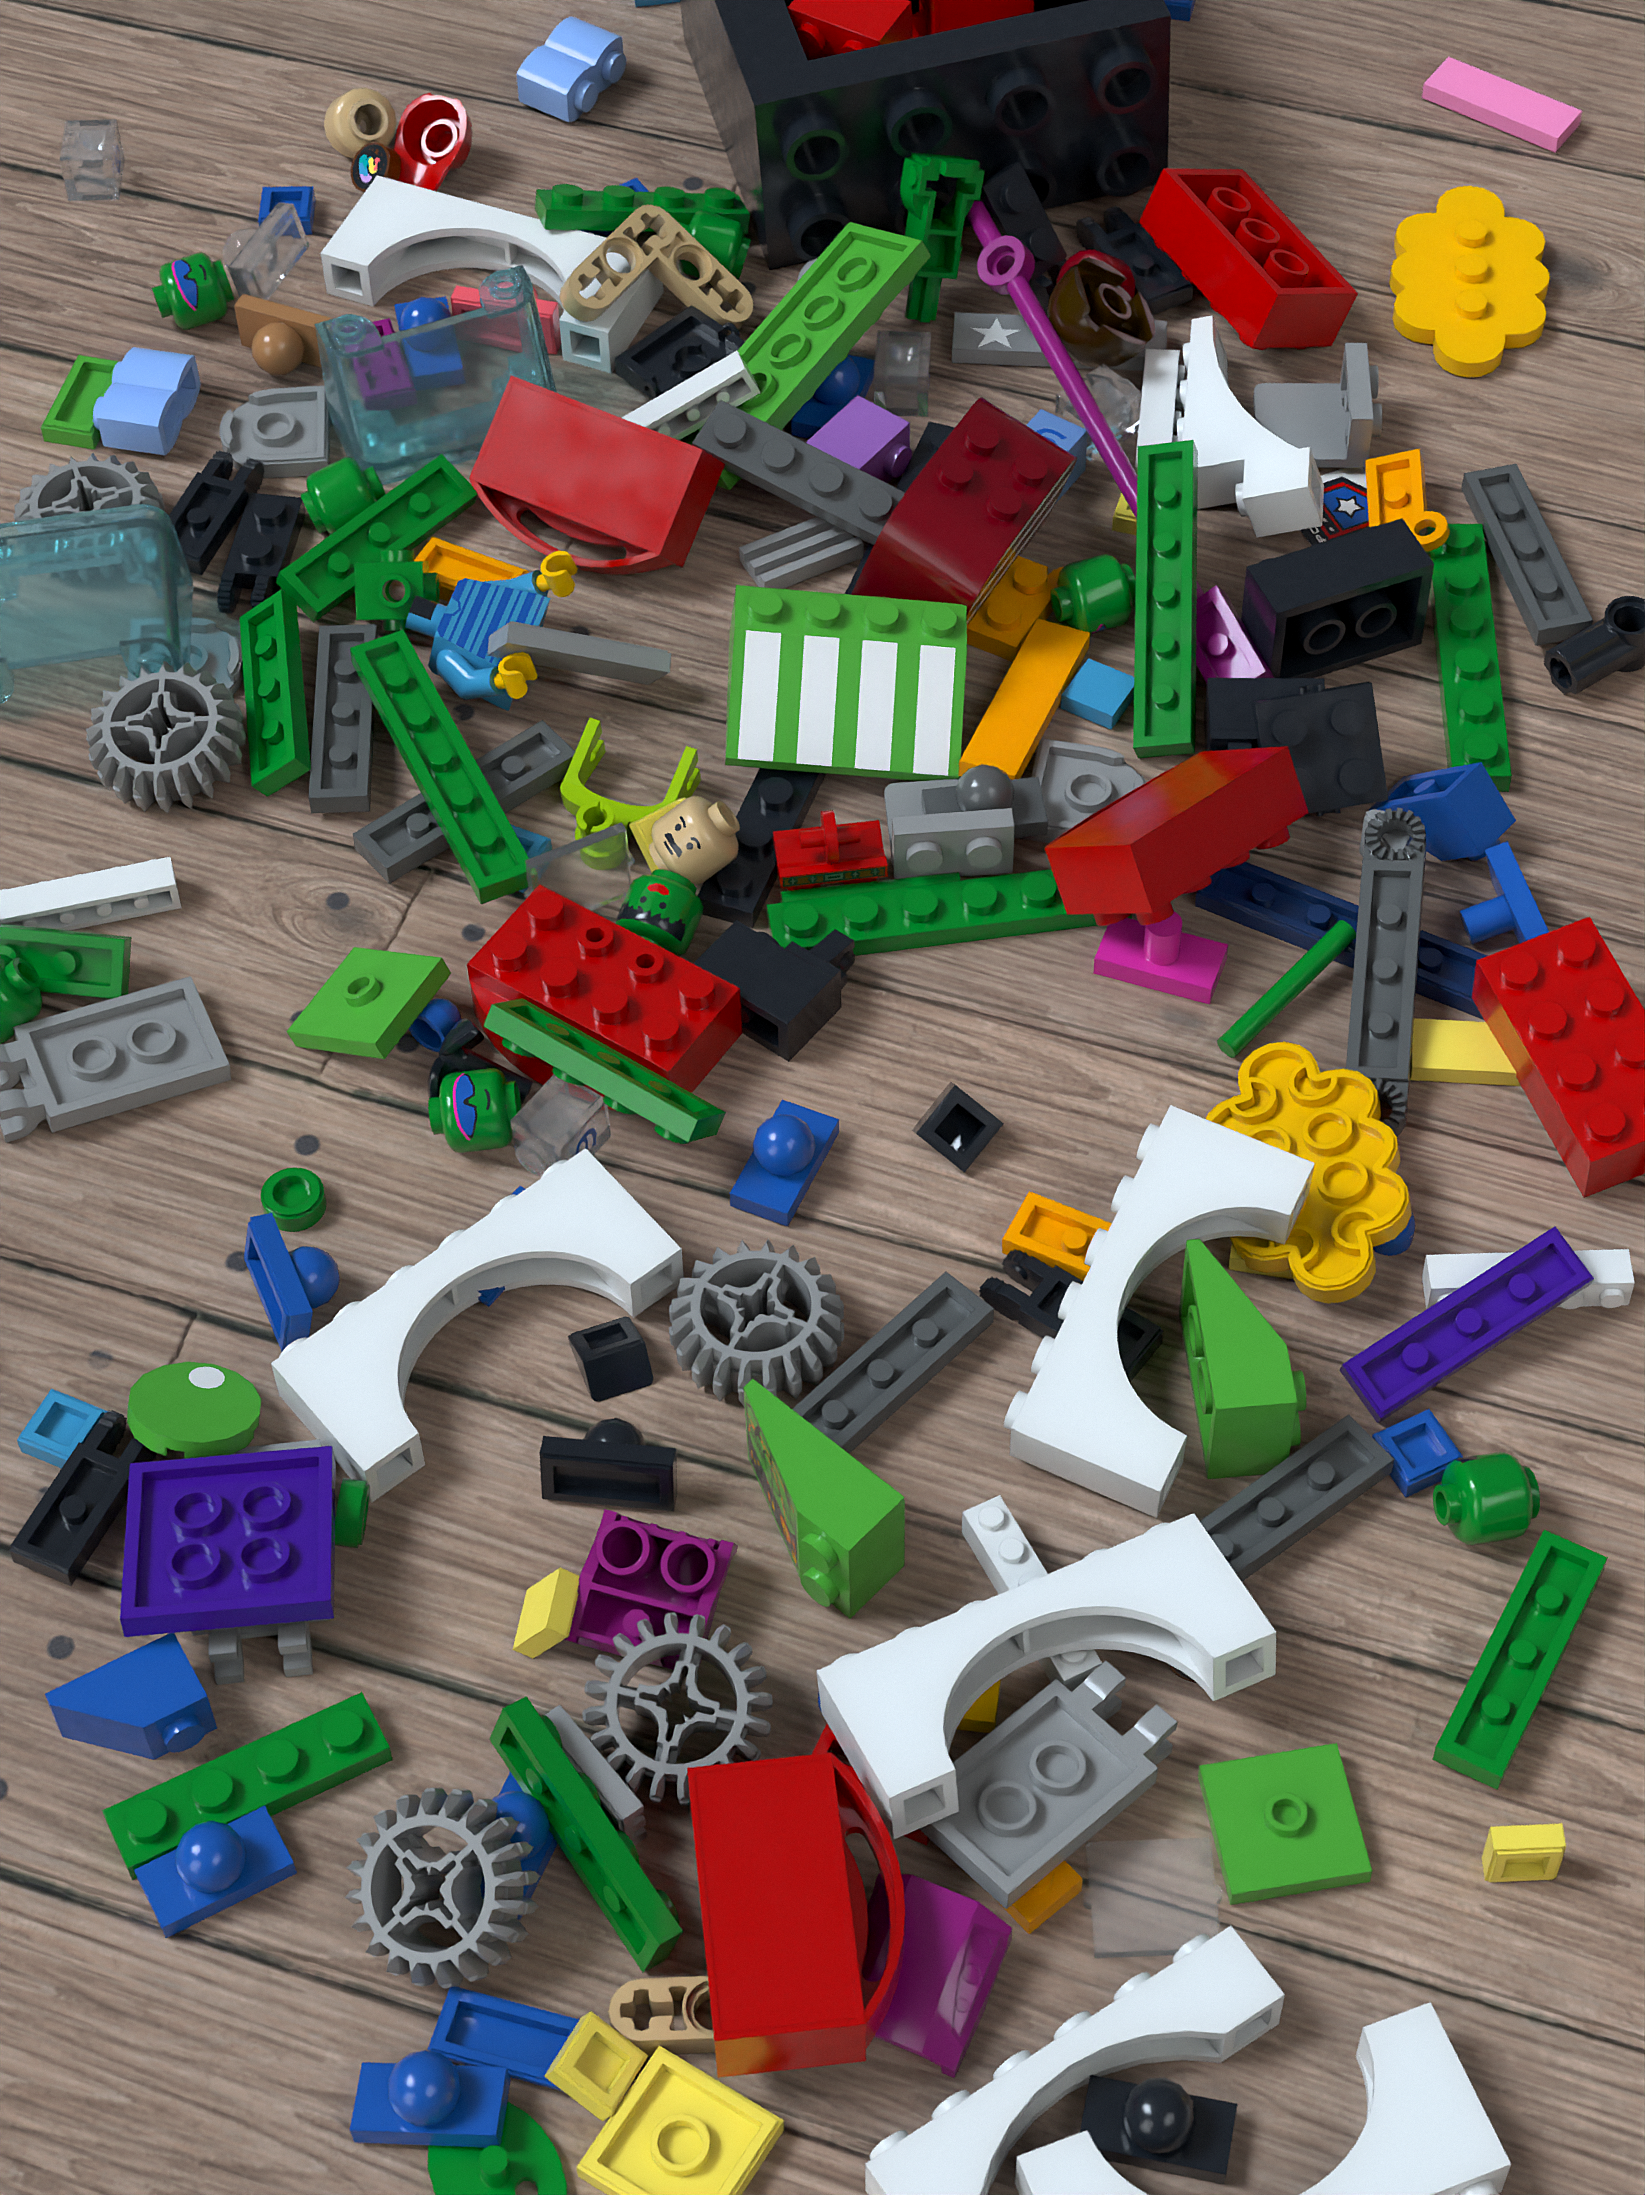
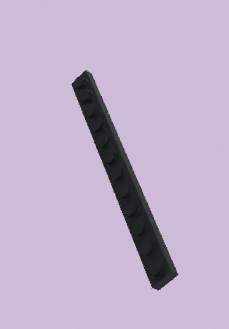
M928 422L898 483L897 489L903 492L907 491L955 427ZM869 543L845 594L851 595L871 553L873 544ZM759 768L736 815L740 825V830L735 833L739 845L737 857L707 879L697 895L703 904V915L731 923L738 920L749 928L754 927L778 877L773 831L801 828L826 773Z

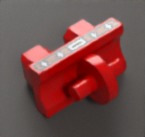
M827 810L821 811V826L773 831V844L781 889L787 888L789 891L820 887V884L843 882V884L877 881V878L888 877V864L883 847L880 820L836 825L834 811Z

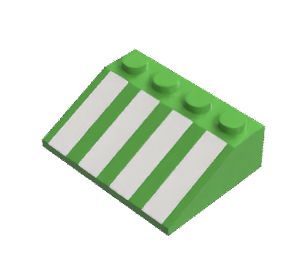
M736 585L729 631L725 765L914 781L959 779L967 659V606L953 603Z

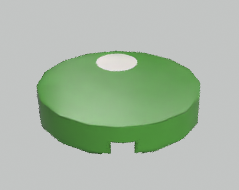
M197 1362L163 1365L143 1374L131 1387L127 1424L135 1439L151 1451L167 1456V1448L184 1452V1459L232 1455L246 1448L254 1439L255 1429L259 1428L261 1398L251 1382L239 1373L215 1364Z

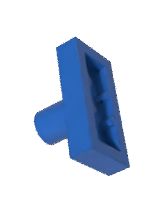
M1508 841L1485 849L1492 885L1498 897L1459 911L1470 943L1475 944L1511 930L1514 931L1519 944L1548 933V928Z

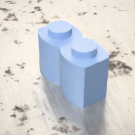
M573 16L564 19L552 31L545 45L533 50L520 66L516 74L519 102L569 123L577 120L583 112H589L593 108L598 93L604 91L612 83H616L623 75L626 57L623 54L622 37Z
M138 347L131 348L123 361L116 363L112 374V385L107 389L103 397H99L94 405L93 422L95 428L100 430L103 446L158 455L168 454L178 438L183 419L192 411L199 394L201 383L195 356Z

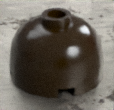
M1089 257L1082 259L1063 275L1050 296L1047 313L1051 324L1072 361L1103 370L1124 364L1138 355L1154 337L1156 331L1154 317L1142 295L1138 292L1131 298L1127 291L1120 286L1127 278L1104 261Z

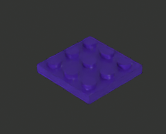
M333 1446L130 1463L120 1622L124 1637L333 1619L336 1463Z

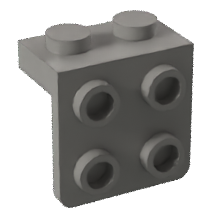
M1345 343L1340 383H1261L1256 385L1253 393L1254 419L1285 442L1299 449L1310 447L1317 467L1366 468L1365 460L1369 458L1371 437H1380L1382 431L1381 403H1372V399H1377L1379 370L1378 365H1369L1367 343Z
M959 779L902 782L888 785L884 790V801L894 879L959 872L960 877L1013 873L1014 820L1012 808L924 814L922 808V789L957 786Z

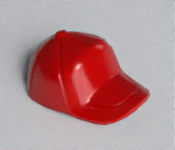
M426 93L407 105L397 127L393 149L398 153L401 160V173L398 181L437 191L447 173L461 168L466 162L472 144V124L459 99Z

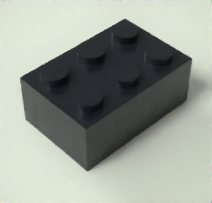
M1403 518L1382 525L1371 526L1353 534L1327 542H1319L1308 548L1279 557L1268 558L1259 563L1246 566L1241 620L1274 678H1316L1422 644L1434 563Z

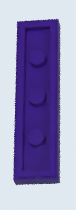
M1554 1226L1343 1363L1340 1372L1378 1424L1588 1287L1594 1280V1277L1556 1226Z

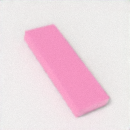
M1448 57L1423 85L1422 98L1555 153L1578 128L1581 121L1582 110L1451 57Z

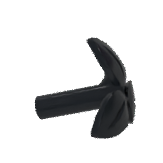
M464 1018L457 1021L441 1044L438 1053L439 1057L434 1061L427 1081L428 1097H438L442 1079L447 1074L488 1068L498 1069L503 1072L507 1082H517L521 1104L526 1100L534 1082L471 1051L472 1048L484 1040V1035L471 1020Z

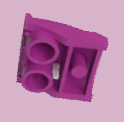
M604 1509L594 1543L580 1573L577 1590L578 1598L569 1636L564 1640L622 1656L617 1651L613 1642V1638L617 1634L622 1633L627 1636L634 1647L643 1643L639 1636L638 1621L647 1619L652 1625L654 1637L666 1634L664 1618L667 1613L676 1614L679 1625L678 1633L689 1634L690 1623L694 1615L704 1616L705 1631L703 1638L708 1640L720 1592L732 1557L737 1552L738 1545L725 1540L717 1541L711 1538L697 1537L684 1531H674L660 1527L657 1524H648L623 1516L618 1512ZM680 1655L662 1657L649 1664L674 1670Z
M880 1873L876 1878L874 1890L867 1905L868 1942L862 1976L870 1982H875L882 1978L889 1950V1905L884 1881ZM901 1874L905 1900L903 1962L896 1991L875 2038L935 2063L941 2067V2073L955 2079L984 2014L996 1977L1012 1941V1927L976 1900L917 1876Z

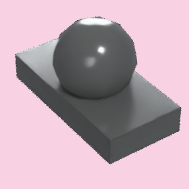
M980 764L968 769L960 777L957 786L922 789V808L924 814L1012 808L1014 838L1048 835V818L1039 777L1010 780L1007 773L995 766Z

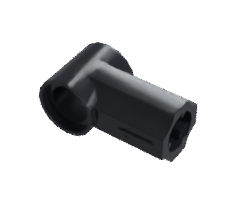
M1622 596L1614 599L1608 604L1603 619L1546 651L1544 665L1551 676L1552 683L1564 695L1569 692L1576 695L1615 671L1634 672L1645 666V599L1636 596Z

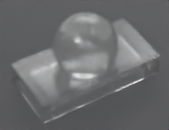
M278 202L257 230L252 228L237 230L227 238L222 251L224 264L229 270L239 297L242 294L269 300L310 245L294 204Z

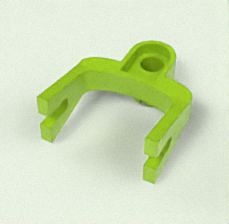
M589 718L560 786L564 807L576 816L575 840L581 859L594 866H605L615 862L621 856L631 835H633L629 824L677 799L691 797L701 782L700 769L695 768L699 761L697 749L685 747L665 799L661 803L652 806H636L604 798L584 786L606 753L604 741L599 739L602 734L600 720Z

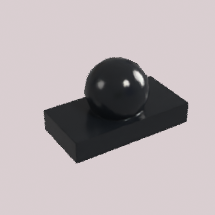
M617 1417L602 1420L593 1425L583 1439L543 1436L539 1452L542 1499L674 1511L677 1499L676 1448L646 1445L642 1432L634 1424Z
M1090 2074L1080 2133L1088 2131L1095 2146L1106 2161L1225 2184L1237 2104L1188 2094L1180 2084L1167 2078H1148L1142 2083L1136 2084Z

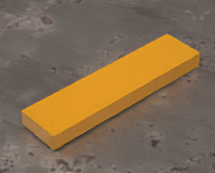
M1036 619L959 760L958 776H962L972 767L986 764L1003 770L1007 773L1010 780L1021 778L1061 702L1062 693L1072 681L1089 649L1090 632Z

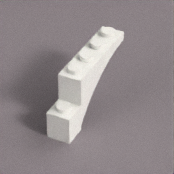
M1213 315L1192 319L1190 342L1183 345L1184 364L1188 374L1187 380L1180 382V395L1185 412L1184 417L1177 420V433L1179 441L1194 440L1198 450L1197 509L1237 502L1240 515L1242 517L1249 516L1257 538L1322 526L1324 485L1311 448L1299 449L1285 442L1260 425L1241 406L1229 388L1227 353Z

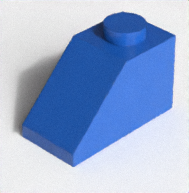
M1482 762L1403 776L1387 791L1389 800L1376 802L1368 809L1369 811L1372 809L1385 811V809L1391 808L1392 811H1395L1398 807L1403 808L1405 812H1408V810L1412 811L1414 816H1419L1422 824L1425 826L1426 852L1441 861L1466 857L1470 861H1476L1486 857L1485 849L1500 844L1499 837L1516 821Z
M174 1633L164 1635L45 1694L62 1737L152 1760L169 1752L177 1753L188 1750L199 1743L205 1734L217 1729L208 1696Z

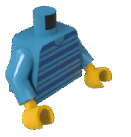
M556 551L546 556L540 566L541 572L535 570L512 579L482 582L467 578L459 580L447 606L416 595L405 627L434 638L428 667L433 673L440 676L461 699L482 698L509 711L513 700L520 699L527 693L528 686L525 680L534 681L538 677L530 655L524 652H516L504 658L487 656L489 636L510 621L543 627L550 598L546 597L549 590L551 589L553 594L558 597H567L574 590L575 582L571 575L576 574L578 568L568 552Z

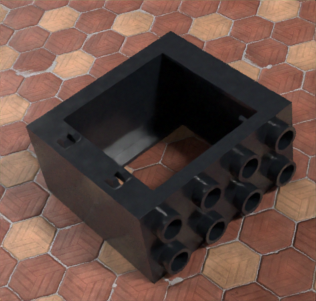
M680 0L684 40L745 206L750 213V219L769 270L817 259L849 222L902 236L905 235L909 211L902 202L900 186L905 157L911 158L912 153L961 156L966 160H977L980 162L979 168L985 171L983 182L1008 165L1020 162L1044 210L1109 195L1120 197L1134 194L1145 187L1156 185L1163 168H1168L1171 14L1164 0H1034V12L809 61L787 9L793 0ZM909 0L911 1L912 14L918 13L919 0ZM939 173L938 181L927 180L926 188L936 191L932 219H940L941 209L948 205L953 198L957 177H945ZM966 216L963 228L971 226Z

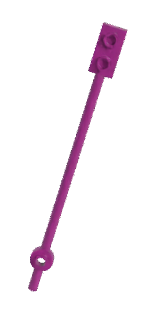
M973 202L966 217L984 248L977 262L979 277L994 292L1002 295H1011L1137 519V474L1028 283L1035 267L1032 252L1017 238L1002 236L983 202ZM1197 581L1196 665L1206 683L1208 678H1274L1227 594L1217 585L1204 593Z

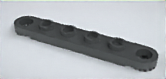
M1397 807L1395 811L1389 808L1385 809V813L1381 814L1379 812L1375 814V818L1368 822V827L1365 830L1346 1069L1358 1071L1369 1078L1377 1089L1379 1100L1386 1102L1393 1109L1389 1120L1385 1119L1384 1124L1393 1130L1396 1137L1401 1134L1407 1122L1427 847L1425 826L1422 824L1419 816H1414L1410 810L1405 812L1403 808ZM1392 830L1404 831L1413 838L1410 841V846H1405L1403 851L1400 848L1398 852H1394V849L1387 851L1385 846L1382 848L1379 840L1385 833Z

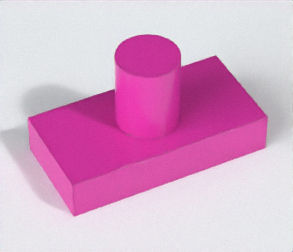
M1175 911L1168 919L1151 925H1140L1138 920L1126 918L1107 926L1094 958L1093 973L1210 1005L1227 960L1228 944L1183 933L1182 919Z

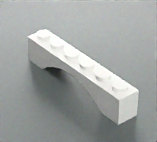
M1229 1926L1211 1939L1207 1934L1198 1935L1178 1950L1173 1957L1174 1963L1152 1977L1148 1972L1134 1976L1116 1992L1113 2003L1093 2016L1089 2011H1083L1071 2017L1056 2031L1054 2041L1033 2055L1028 2050H1024L1008 2058L995 2071L993 2075L994 2080L973 2094H970L968 2090H962L948 2097L934 2110L932 2114L933 2120L910 2135L907 2131L901 2130L881 2141L871 2152V2160L865 2163L866 2192L868 2195H988L989 2188L1008 2152L1034 2120L1065 2095L1088 2084L1090 2074L1103 2076L1140 2064L1178 2060L1221 2063L1279 2024L1285 1994L1232 1926Z

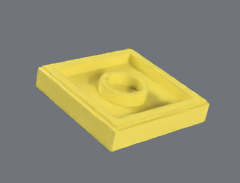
M659 2045L577 2165V2174L579 2178L607 2195H742L783 2133L784 2120Z

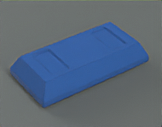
M456 1986L450 1987L427 2050L441 2053L451 2062L466 2066L507 2067L511 2078L562 2091L544 2075L580 2019Z

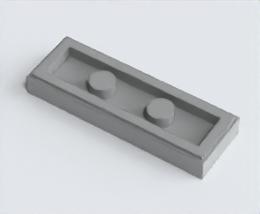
M510 621L491 634L488 642L487 656L504 658L512 653L524 652L530 655L535 665L649 685L670 673L671 653H668V650Z

